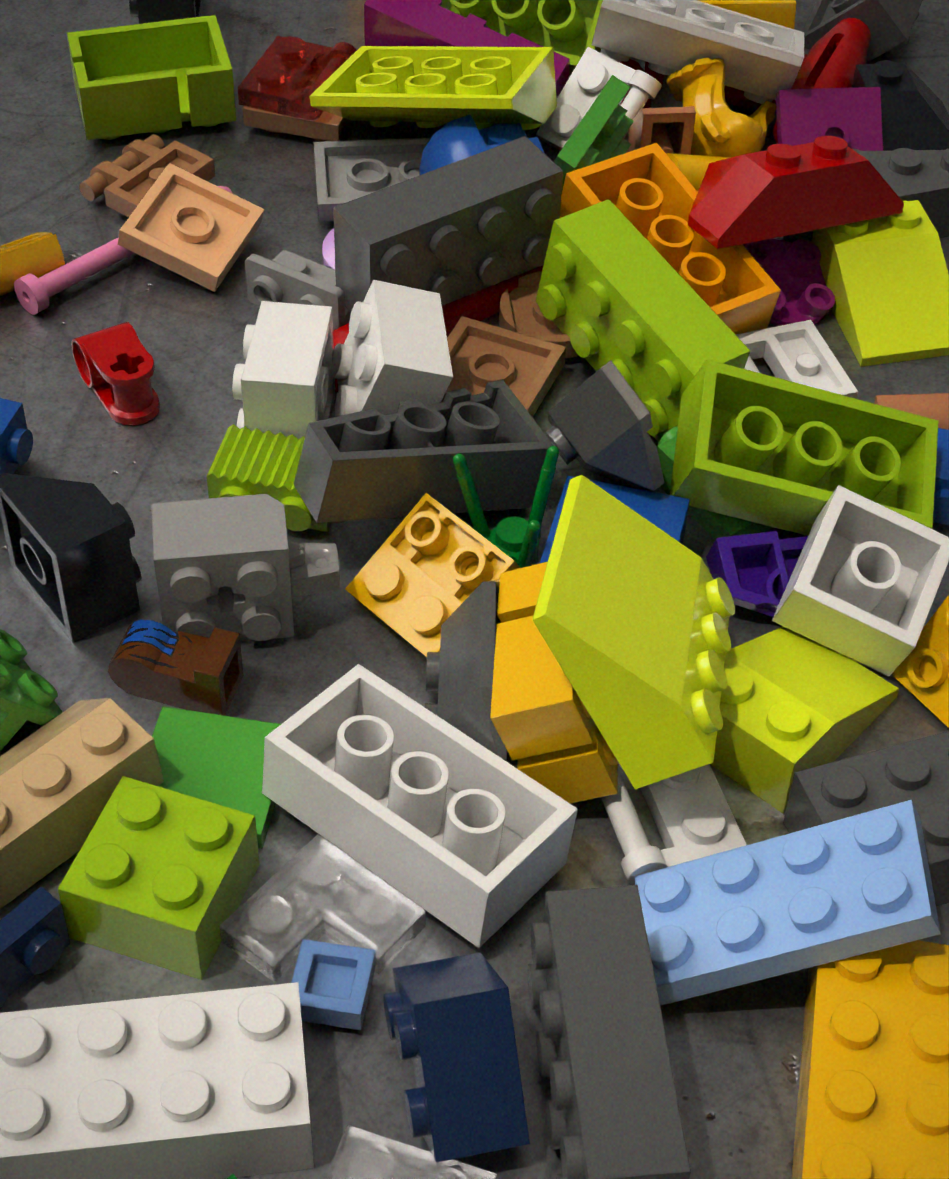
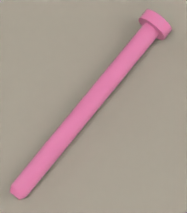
M218 186V187H220V188H222V189H224V190H226V191L232 193V191H231V189H230L229 187H227V186ZM118 238L39 278L29 273L15 280L14 289L16 296L23 308L30 314L35 315L49 307L50 297L135 253L117 245Z

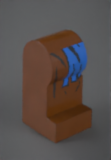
M141 619L134 621L128 627L108 666V673L118 687L134 696L185 710L226 715L244 676L240 633L214 627L208 638L182 631L173 632L165 625L153 620Z

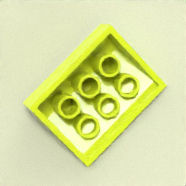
M361 46L309 96L310 104L314 108L351 121H369L370 125L374 127L393 126L398 122H416L417 126L421 128H435L444 125L446 122L471 114L478 129L489 127L494 123H520L523 130L535 129L545 124L557 107L553 47Z
M579 475L569 481L532 620L634 789L714 763L717 731L723 727L720 700L721 691L727 688L724 664L726 652L731 650V640L728 633L730 616L735 614L731 592L722 578L713 579L702 557L585 476Z

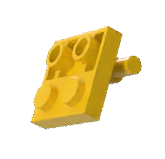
M425 493L348 584L345 590L427 658V652H440L441 625L482 582L500 580V573L521 567L429 494Z

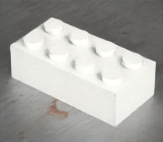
M357 664L265 736L262 794L478 948L501 928L567 862L578 810L576 807L360 664Z
M298 982L0 1013V1179H227L232 1174L236 1177L314 1169Z

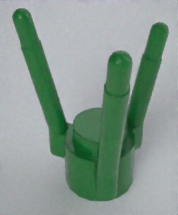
M550 446L547 449L529 519L507 517L501 520L493 530L488 528L466 459L463 454H455L453 463L474 530L512 558L521 568L536 565L538 562L542 520L559 456L558 447Z

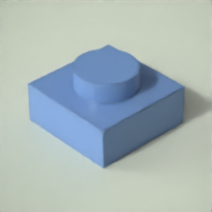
M302 939L291 982L299 983L302 1021L362 1030L376 967L375 950Z

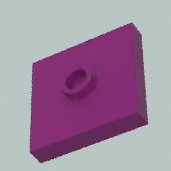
M880 87L779 90L776 93L778 144L794 146L814 142L815 138L819 136H835L844 139L851 149L883 151Z

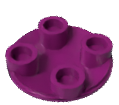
M767 239L743 244L781 289L769 324L781 326L811 320L815 325L825 318L834 305L835 296L826 286L819 262L821 252L814 243L806 239H798L793 243L780 239Z

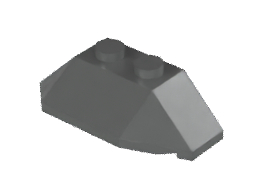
M612 361L601 367L548 412V421L552 427L546 431V436L554 446L558 447L559 455L567 465L574 459H577L584 469L630 488L653 492L664 484L658 449L647 433L653 427L650 412Z
M499 580L485 581L441 625L440 652H427L426 691L438 692V703H425V708L517 768L518 759L512 761L490 719L496 625L501 623L497 615L500 582Z

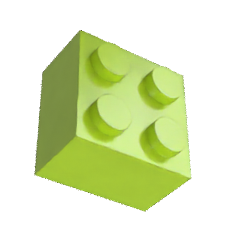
M122 776L58 887L69 938L202 980L260 865L255 815Z

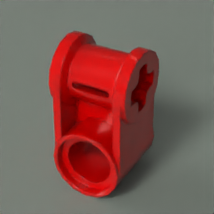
M129 322L72 339V352L80 376L87 387L92 388L109 413L110 418L123 425L135 426L152 420L159 413V398L151 386L150 379L155 370L154 360L140 342L136 331Z

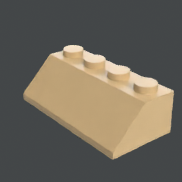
M111 698L78 701L0 756V909L81 849L122 776L156 786L164 782L154 738Z

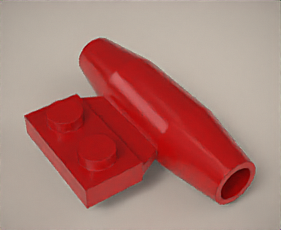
M845 18L838 22L811 47L808 54L804 53L803 63L791 89L852 88L856 65L865 64L871 41V32L868 26L857 18ZM725 85L724 92L727 104H732L739 109H758L762 105L747 99L743 95V90ZM776 119L773 134L776 142L778 143Z

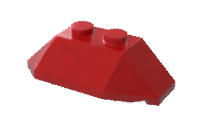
M819 136L811 143L794 146L773 144L765 151L743 154L709 163L689 213L688 226L715 248L720 249L900 214L903 212L904 202L870 161L848 147V143L844 139L835 136Z

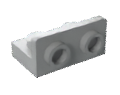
M284 249L272 260L257 254H251L245 260L247 297L249 302L258 306L261 305V301L332 307L333 330L349 323L351 313L344 306L343 290L336 286L334 269Z

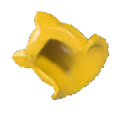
M707 57L698 59L695 63L688 64L681 70H676L667 78V85H669L670 93L674 94V99L682 101V107L694 106L696 111L691 155L735 157L762 151L767 126L775 118L776 104L765 101L755 112L748 115L732 111L725 101V63L720 58L711 59Z

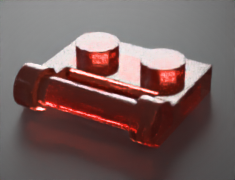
M277 36L238 86L239 105L315 121L320 118L324 111L312 107L309 96L357 50L347 42L336 43L332 48L305 42L298 37ZM318 70L322 71L311 86H307Z

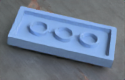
M912 800L635 876V885H638L660 1006L941 934L921 819Z

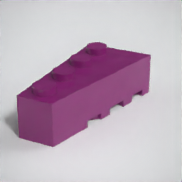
M367 0L364 3L365 46L543 47L514 33H511L508 37L490 29L486 25V20L471 13L465 18L441 7L442 0ZM554 52L556 97L558 98L569 79L570 59Z

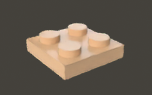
M169 163L119 230L117 245L215 292L261 225L265 209Z

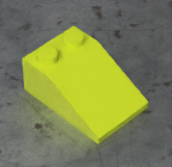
M919 200L903 201V212L900 214L813 230L811 242L821 252L819 262L826 286L835 296V302L831 310L860 367L949 355V273L938 232Z
M782 626L731 648L730 651L726 652L724 670L727 678V688L721 691L720 700L723 727L717 731L714 763H711V765L781 813H784L787 808L794 773L834 762L897 698L899 688L855 660Z

